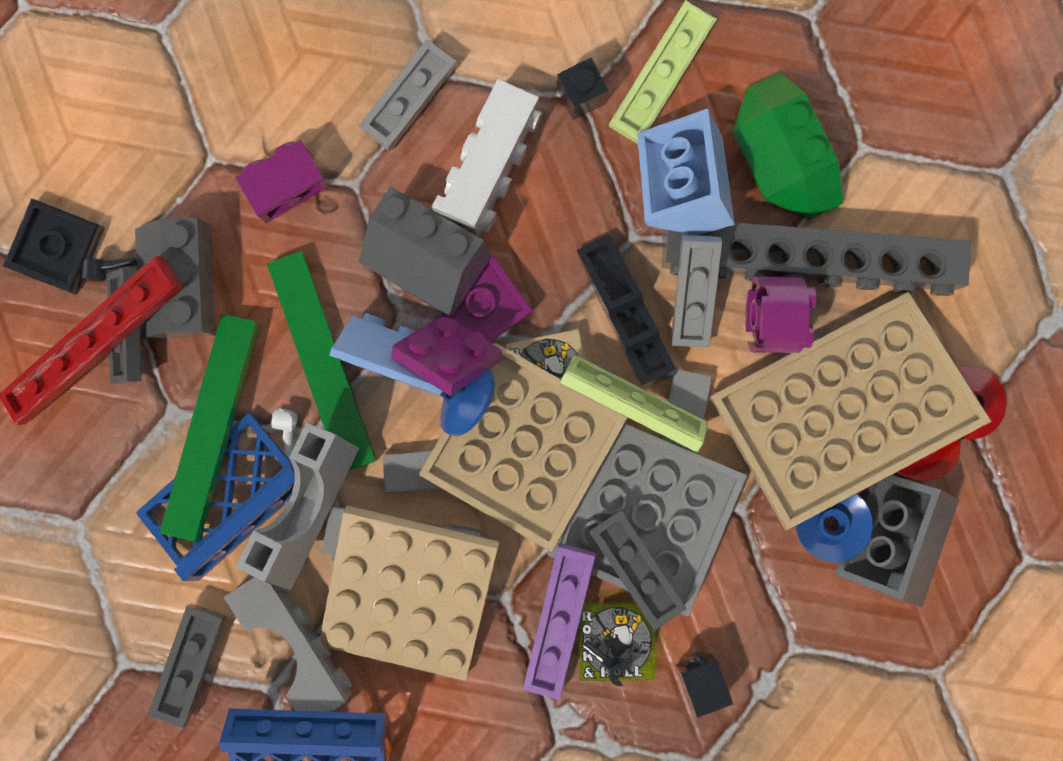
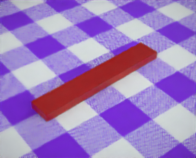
M154 256L0 392V399L15 425H26L183 288L164 257Z

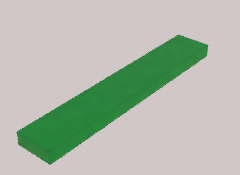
M300 251L267 263L324 430L341 437L359 448L349 471L377 461L343 362L329 356L335 344V339L304 252Z
M221 314L161 525V534L192 542L201 541L261 325L256 321Z

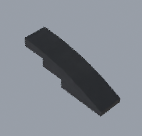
M608 235L578 249L579 259L642 389H646L676 375L677 369L660 339V332L643 302L642 293L612 237Z

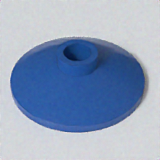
M487 369L482 375L452 396L444 392V400L440 410V425L445 433L451 436H461L470 431L484 416L492 400L495 386L494 376L490 369Z
M857 494L796 525L797 536L802 546L814 557L833 563L848 561L859 555L869 543L873 529L871 512L864 500ZM832 516L836 520V527L829 531L824 523L828 517Z

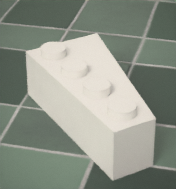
M497 79L477 118L476 127L480 128L478 134L472 132L468 135L460 157L463 164L461 168L452 166L446 178V197L437 195L432 205L434 212L480 237L482 231L486 233L490 231L497 214L492 211L497 198L502 200L505 198L512 179L507 176L513 164L516 166L520 165L527 149V145L523 144L528 131L535 132L542 117V112L538 110L539 97Z

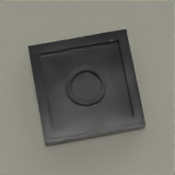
M31 198L3 267L77 295L83 281V262L85 259L93 257L105 227Z

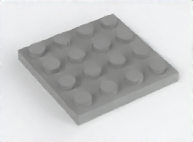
M624 423L553 551H548L547 555L555 558L559 543L596 552L591 575L627 590L589 532L621 510L687 609L680 614L688 617L747 475Z

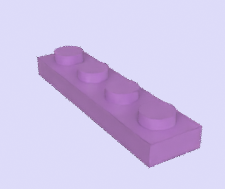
M559 543L523 690L560 700L596 552Z

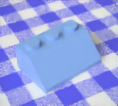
M709 109L637 133L644 217L647 226L699 236L735 225L723 137Z
M364 313L363 319L351 316L333 345L329 356L443 397V391L391 358L392 345L412 334L415 330L404 326H399L398 332L384 327L386 320Z

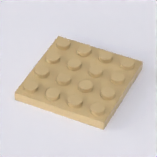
M494 343L493 345L501 349L502 352L500 362L490 368L494 376L495 386L487 411L470 431L461 436H451L443 431L419 475L552 552L628 417L561 384V379L501 345Z
M346 506L342 516L320 639L330 649L466 681L499 541Z

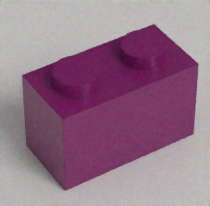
M301 140L296 143L293 141L287 142L279 146L275 150V155L264 161L256 160L249 163L243 168V173L235 177L256 215L266 224L330 187L309 150Z

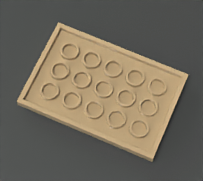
M909 292L814 341L811 348H803L800 353H791L710 397L712 404L785 531L991 422Z

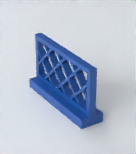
M251 413L244 416L231 429L227 446L230 444V449L225 451V454H229L227 476H218V480H226L224 502H211L210 505L223 507L222 523L215 529L204 528L203 532L209 534L204 539L202 534L201 541L194 542L193 548L186 555L183 556L177 549L176 537H168L160 533L161 526L151 515L162 503L168 504V498L170 497L175 478L135 512L177 567L174 571L182 581H200L252 534L253 530H257L289 502L295 481L293 465L283 450ZM251 427L257 434L256 450H238L240 435L247 428ZM264 444L268 447L270 451H263ZM238 455L255 456L253 477L235 476ZM263 456L276 457L284 468L273 478H261ZM235 481L252 482L251 496L244 503H232ZM260 482L266 483L264 486H262V487L259 489V487H260ZM232 507L238 508L231 514Z
M229 709L219 743L221 752H228L230 761H267L263 759L266 755L277 761H303L301 759L306 756L314 761H340L345 757L351 761H387L385 745L386 714Z

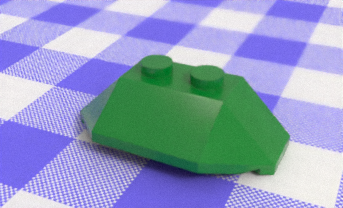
M781 72L747 87L732 135L762 198L783 209L799 214L807 220L844 204L838 159L806 93Z

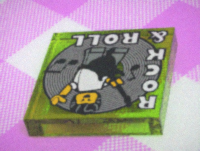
M584 603L578 625L580 681H611L606 674V668L582 648L586 640L591 642L605 655L611 658L618 657L624 659L630 667L632 674L625 668H617L613 675L619 680H656L655 630L637 603Z

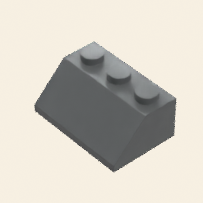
M390 186L369 217L359 262L451 318L492 255L483 239Z
M195 217L159 219L136 228L137 271L154 256H161L165 258L183 286L177 294L143 322V333L140 339L215 336L211 226Z
M890 475L864 489L862 499L867 504L873 521L870 541L859 555L848 561L839 562L835 575L901 601L922 607L959 499L940 489Z

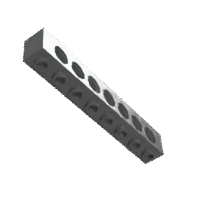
M734 222L735 225L699 235L721 237L722 249L718 279H728L730 274L745 275V280L751 281L754 276L802 277L804 280H819V286L842 287V282L856 283V289L878 290L879 285L893 286V292L915 293L917 288L930 289V294L935 296H952L955 290L969 286L971 241L736 222ZM664 229L661 268L670 269V274L678 276L682 235L691 234ZM738 244L746 249V261H738L732 256V245ZM770 247H776L782 251L784 255L782 264H776L770 260L768 255ZM807 250H813L818 253L821 260L819 267H814L808 263L806 259ZM845 253H850L856 258V270H852L845 265ZM883 256H887L893 261L894 270L892 273L887 272L883 268L881 263ZM920 259H924L929 263L931 268L929 276L920 270Z

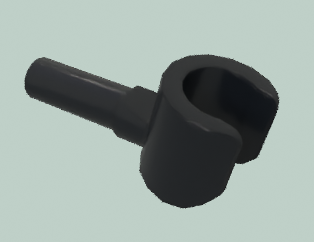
M133 256L106 261L87 258L83 262L82 278L90 281L105 282L106 270L137 265L136 258Z
M588 640L582 645L586 652L606 668V674L611 682L616 686H623L622 682L613 674L617 668H625L632 674L630 667L624 659L618 657L611 658L605 655Z

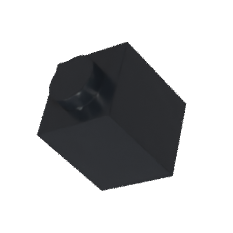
M592 57L557 74V90L572 120L605 105L608 89Z
M704 651L695 652L683 658L684 663L676 665L689 703L697 718L733 705L719 663L712 653L705 655Z

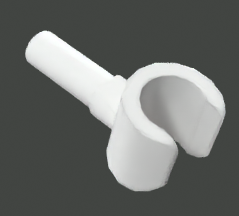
M279 408L273 412L271 426L272 428L283 430L284 453L289 458L294 448L293 432L296 428L298 417L291 410Z

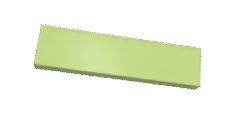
M685 0L610 121V128L638 144L637 133L651 128L711 31L717 18Z
M573 355L560 381L561 384L695 452L699 451L704 443L708 426L707 421L577 355Z

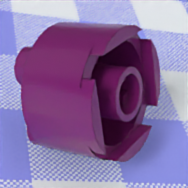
M754 276L751 282L757 284L756 290H748L745 309L746 332H753L754 341H747L750 351L759 353H800L803 348H811L814 340L813 327L809 325L810 310H814L816 305L815 288L807 287L802 277Z

